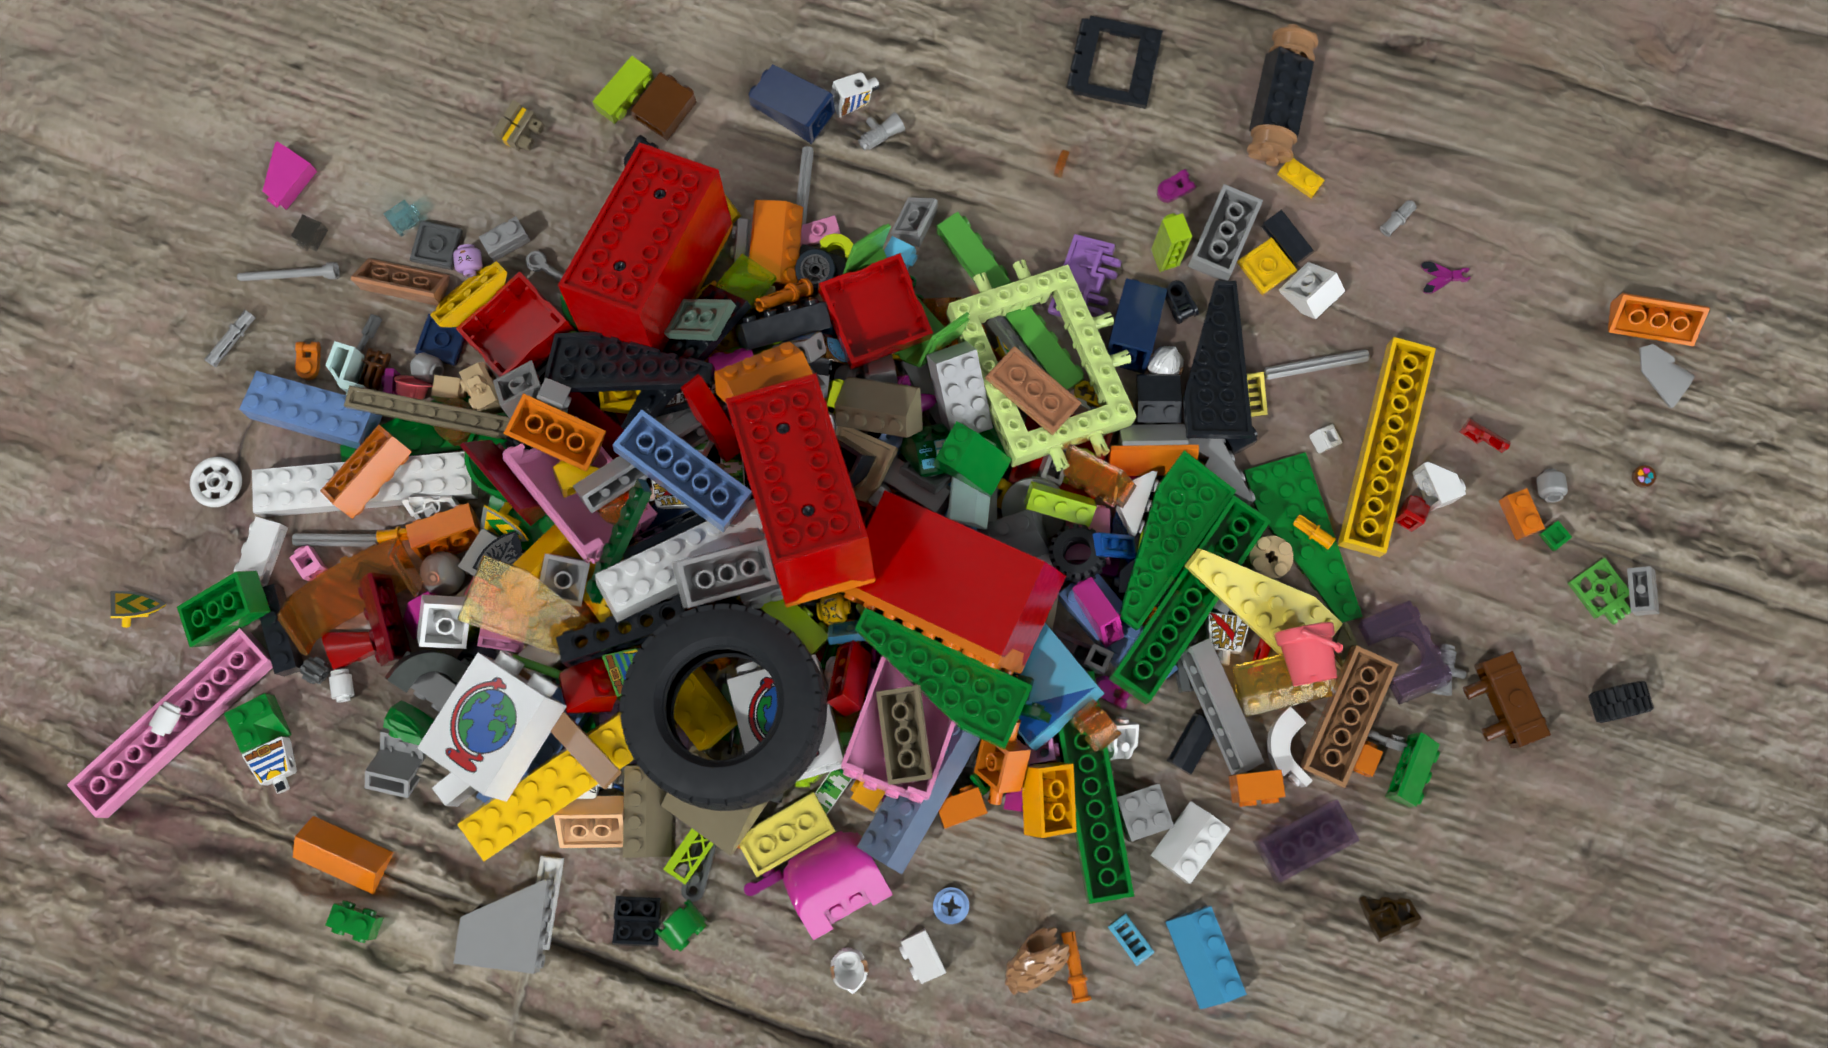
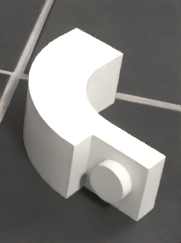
M1290 706L1285 708L1276 717L1269 729L1267 754L1274 770H1282V776L1288 773L1290 775L1288 777L1295 786L1307 787L1313 780L1297 765L1290 751L1293 736L1306 722Z

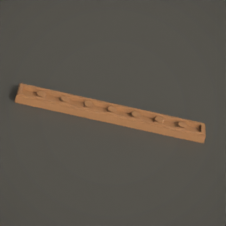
M524 667L519 673L520 676L528 681L532 676ZM563 711L550 732L602 788L607 789L622 773L621 770L578 724Z

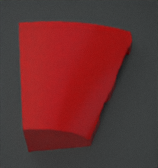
M1471 418L1466 421L1459 431L1476 444L1484 441L1501 453L1506 451L1511 445L1510 441Z
M324 632L321 634L323 645L333 670L341 669L355 661L360 662L374 655L377 650L375 642H372L369 632Z

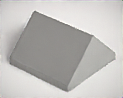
M908 197L890 234L920 247L938 212V200L935 198Z
M545 553L536 598L581 607L590 563L588 564L584 560L570 556Z

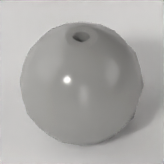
M447 551L434 552L427 556L419 569V578L424 589L437 596L451 595L458 591L464 583L466 572L458 567L461 559Z

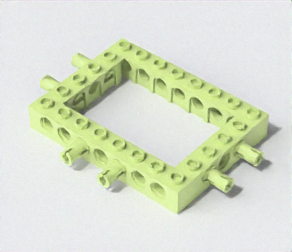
M1021 260V264L1017 261L1013 264V268L1019 281L993 289L985 272L981 273L982 277L980 273L975 275L973 279L980 293L949 303L946 315L949 322L952 323L964 313L968 312L970 314L968 317L970 320L963 333L957 337L958 343L967 341L977 349L991 420L1006 455L1012 459L1010 462L1011 467L1050 454L1056 471H1061V468L1064 470L1070 464L1065 457L1063 449L1089 440L1097 457H1101V454L1103 456L1108 454L1110 450L1103 436L1131 426L1137 417L1115 367L1131 363V356H1126V354H1129L1128 350L1109 355L1098 332V329L1114 325L1113 317L1109 318L1112 314L1107 312L1096 317L1091 316L1069 265L1031 276L1026 261ZM1051 293L1057 305L1056 310L1060 311L1064 320L1065 330L1068 329L1073 340L1072 346L1074 349H1077L1082 361L1081 366L1082 368L1085 367L1090 379L1089 384L1093 386L1099 399L1098 404L1099 406L1101 405L1099 408L1068 418L1053 436L1043 427L1028 432L1016 404L985 379L986 375L998 362L981 325L988 319L1000 315L1003 317L1006 316V313L1018 309L1024 310L1027 306L1039 302L1043 304L1049 300Z

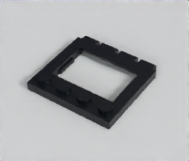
M1091 15L1090 19L1082 18L1078 31L1080 35L1077 36L1074 52L1077 54H1073L1070 71L1073 73H1069L1066 88L1074 90L1073 94L1146 109L1163 30ZM1100 31L1110 33L1109 35L1140 39L1129 92L1088 84Z

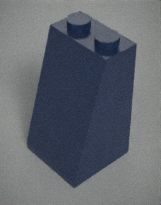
M772 64L769 70L766 69L762 73L760 82L749 91L751 106L810 144L814 142L835 113L833 94Z
M1126 278L1107 345L1109 355L1128 350L1129 354H1126V356H1131V363L1118 366L1119 368L1142 374L1145 373L1155 343L1167 293L1166 288Z

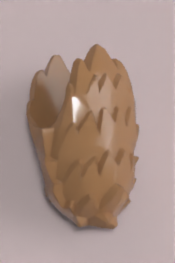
M1044 927L1031 934L1018 949L1015 956L1007 962L1005 985L1009 987L1013 995L1017 992L1028 993V991L1041 986L1043 982L1053 978L1068 961L1069 945L1059 946V943L1053 945L1057 939L1055 937L1057 931L1055 927L1048 929Z

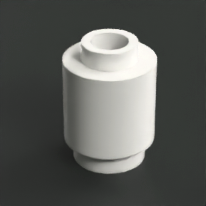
M349 669L331 671V677H329L331 699H336L337 703L350 701V697L354 696L352 674H349Z
M164 701L163 705H159L149 723V726L152 727L151 731L160 736H164L165 733L171 734L181 716L180 711L182 708Z

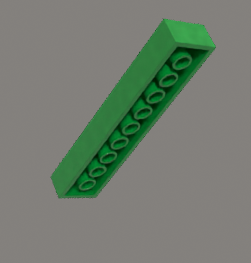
M1233 496L1196 550L1203 549L1241 566L1271 520L1236 496ZM1184 566L1109 677V680L1145 705L1151 702L1219 598Z
M1094 671L1087 672L1095 681ZM1098 699L1081 714L1069 720L1057 733L1062 763H1072L1074 765L1077 830L1074 833L1088 904L1135 897Z

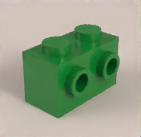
M343 900L342 903H333L325 926L332 928V933L343 936L345 933L353 935L352 939L361 943H365L366 940L376 939L384 917L376 915L377 911L369 908H364L363 910L356 908L355 903Z

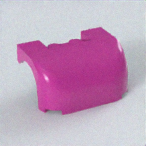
M843 831L827 837L790 859L783 871L782 880L787 894L813 940L833 930V923L871 902L874 906L893 895L872 856L857 847L862 839L858 832L843 833Z

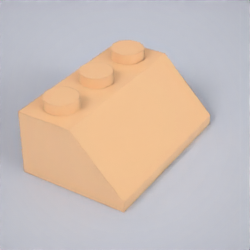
M597 796L594 799H575L556 812L554 819L559 847H623L624 796Z

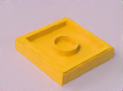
M1272 237L1237 261V264L1261 295H1264L1297 271Z

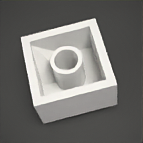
M421 596L417 632L419 647L466 649L471 611L468 597Z

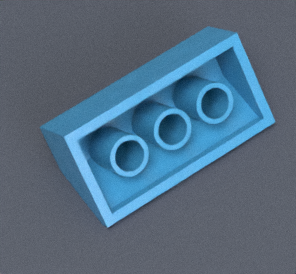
M1206 905L1165 921L1199 1009L1224 1004L1247 995L1211 906Z

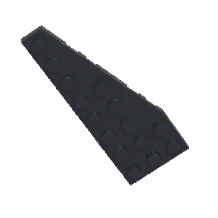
M1216 280L1213 285L1183 396L1186 438L1251 439L1253 437L1237 281Z
M709 284L697 299L732 300L736 305L717 341L669 339L662 352L667 354L671 352L685 359L693 358L705 361L752 306L747 300ZM680 389L641 390L621 428L625 430L641 409L655 419Z
M598 332L555 333L544 380L548 378L571 388L570 393L681 389L683 385L699 374L707 386L712 388L715 367L711 363L693 358H681L677 354L671 352L669 354L663 353L660 349L642 344L623 342L613 336L611 338L605 337L602 333Z

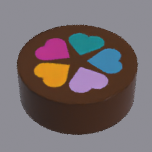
M1642 465L1632 472V481L1640 488H1646L1656 480V472L1650 466Z

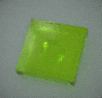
M742 253L715 286L747 300L752 306L749 309L751 311L755 306V299L762 297L777 278L774 274Z

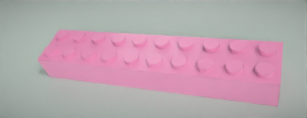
M239 628L70 781L67 786L95 818H109L273 668L269 652L250 631ZM164 701H167L182 708L180 711L181 716L171 734L165 733L164 736H160L151 731L152 727L149 726V723L159 705H163Z

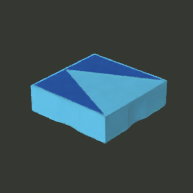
M1044 623L1022 673L1014 672L1011 675L1032 685L1026 700L1027 705H1031L1032 702L1045 706L1044 710L1052 714L1049 723L1023 715L1019 716L1021 724L1019 725L1018 733L1028 746L1035 751L1055 736L1069 720L1081 714L1105 694L1046 623Z

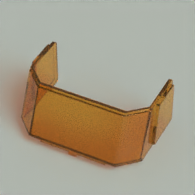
M399 537L383 541L376 546L373 544L349 558L347 555L340 558V563L317 574L315 579L289 595L278 613V620L302 655H309L315 642L331 629L364 612L366 607L364 599L360 598L358 587H360L359 581L367 573L389 574L392 576L396 594L408 588L414 597L418 596L423 581Z

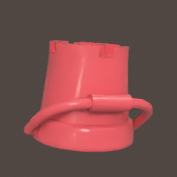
M1333 622L1299 626L1274 634L1277 645L1282 649L1293 686L1337 678L1334 651L1341 653L1343 645L1332 640V636L1335 634Z

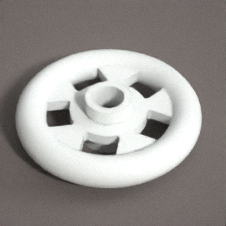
M211 457L203 460L195 467L190 477L192 495L199 503L208 507L227 505L236 498L242 486V475L238 466L233 461L224 457ZM223 466L229 470L226 476L220 472ZM211 467L214 471L206 476L204 471ZM219 479V484L215 486L214 482ZM228 481L233 482L230 491L225 490ZM205 482L207 490L201 491L199 483ZM212 492H220V498L211 499Z

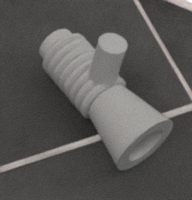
M895 112L881 125L873 117H869L866 122L871 127V131L869 130L866 134L861 135V139L858 142L864 151L867 149L871 150V148L873 149L878 144L887 140L888 137L905 131V126Z
M1442 644L1438 650V661L1435 668L1436 675L1430 692L1438 695L1452 696V676L1465 679L1467 673L1465 670L1454 668L1457 654L1455 646Z

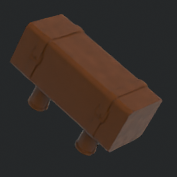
M1513 651L1474 665L1480 681L1464 686V694L1470 700L1486 693L1499 721L1496 724L1481 729L1487 742L1505 735L1510 748H1519L1551 735L1546 719L1542 716L1522 672L1521 664L1518 663Z

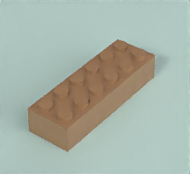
M1357 645L1350 647L1299 765L1303 771L1337 787H1346L1397 669V663Z

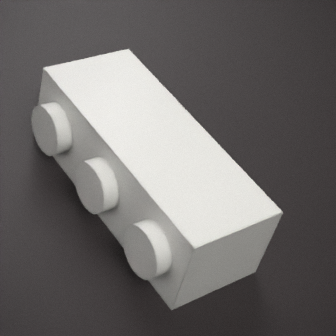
M255 517V520L250 524L247 542L242 546V556L239 563L236 564L234 572L257 571L262 587L267 586L288 527L277 522Z

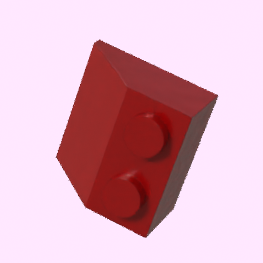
M594 659L575 665L559 674L564 704L567 706L565 708L566 713L611 712L617 695L603 659Z

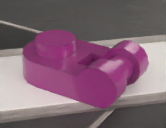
M1187 169L1181 170L1176 175L1159 184L1156 194L1160 201L1165 203L1172 202L1197 188L1195 183L1190 181ZM1182 182L1183 187L1179 189L1177 183Z
M1109 676L1098 677L1095 680L1096 684L1105 693L1100 698L1125 710L1128 705L1126 702L1129 696L1132 695L1109 680ZM1115 689L1121 691L1119 698L1112 696Z
M774 868L762 875L764 879L758 883H747L744 886V893L747 896H754L782 880V872L780 870L776 872Z

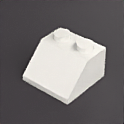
M1307 262L1279 289V292L1299 312L1317 319L1345 292V289L1336 272Z
M1426 462L1412 472L1423 499L1430 506L1429 512L1449 505L1466 495V487L1463 480L1459 479L1456 473Z
M925 928L901 940L902 946L899 947V950L904 960L909 958L913 966L909 970L915 981L919 979L921 984L946 973V969Z

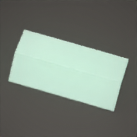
M988 440L991 444H993L996 447L995 443ZM952 477L947 518L960 524L984 530L987 529L990 497Z

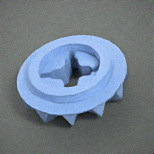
M949 887L937 893L933 902V910L936 917L943 923L957 924L967 916L969 901L963 891ZM952 896H954V904L960 906L961 909H953L950 916H948V908L941 905V903H948Z

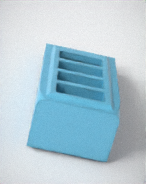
M1124 914L1108 926L1136 966L1155 953L1127 914ZM1128 923L1129 927L1118 934L1116 930ZM1133 930L1135 934L1126 941H1123L1122 938ZM1139 938L1140 942L1129 949L1128 945ZM1144 946L1146 950L1135 957L1134 953Z

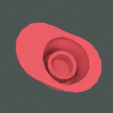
M399 375L394 377L397 395L423 400L428 388L433 387L432 384L416 379L413 376Z

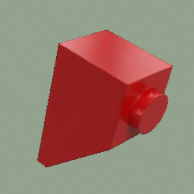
M1411 495L1403 502L1395 516L1394 522L1413 532L1425 523L1430 506L1426 504L1423 498Z

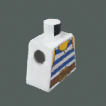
M860 72L833 81L831 94H833L834 107L838 117L840 118L867 105L870 101L871 92L880 88L878 80L875 77L867 80L864 74Z
M281 736L242 754L260 785L268 786L273 784L277 794L290 789L286 777L297 772L290 738Z

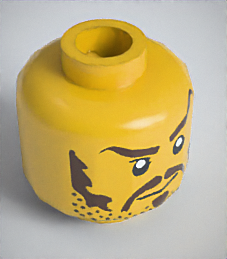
M842 594L822 597L820 602L817 603L818 618L827 625L845 622L848 614L851 613L850 601L845 600Z

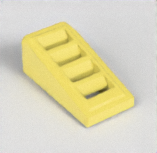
M1264 372L1248 373L1247 382L1254 379L1257 381L1256 384H1248V391L1251 388H1258V392L1249 393V397L1259 396L1260 399L1259 401H1250V406L1261 405V409L1251 410V417L1268 415Z

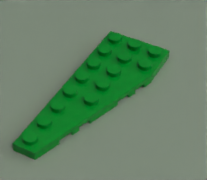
M1185 450L1181 452L1156 488L1119 612L1120 619L1136 631L1139 630L1236 492L1233 487Z

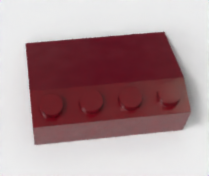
M482 440L460 444L461 448L530 526L546 514L504 462L503 452L506 449L500 443L495 445L492 440Z
M373 572L367 573L359 581L360 587H358L360 598L364 599L366 607L364 608V615L371 626L369 635L372 642H375L376 645L375 658L381 667L394 665L402 659L407 651L411 652L392 576Z

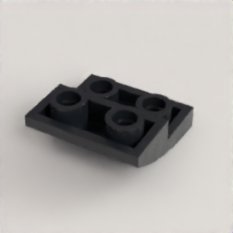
M616 896L612 944L659 947V936L655 930L658 927L660 928L661 898Z

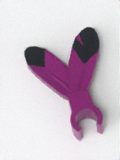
M1423 262L1421 264V268L1426 273L1437 277L1426 284L1423 289L1425 294L1434 293L1451 281L1468 282L1471 278L1470 276L1468 278L1462 276L1463 272L1467 273L1470 270L1469 268L1450 271L1433 262Z

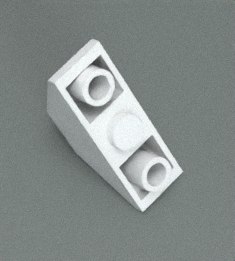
M1155 471L1126 483L1116 506V510L1128 534L1134 537L1137 532H1142L1145 520H1142L1144 512L1148 513L1152 500L1148 498L1150 492H1155L1159 481L1155 479L1157 474Z

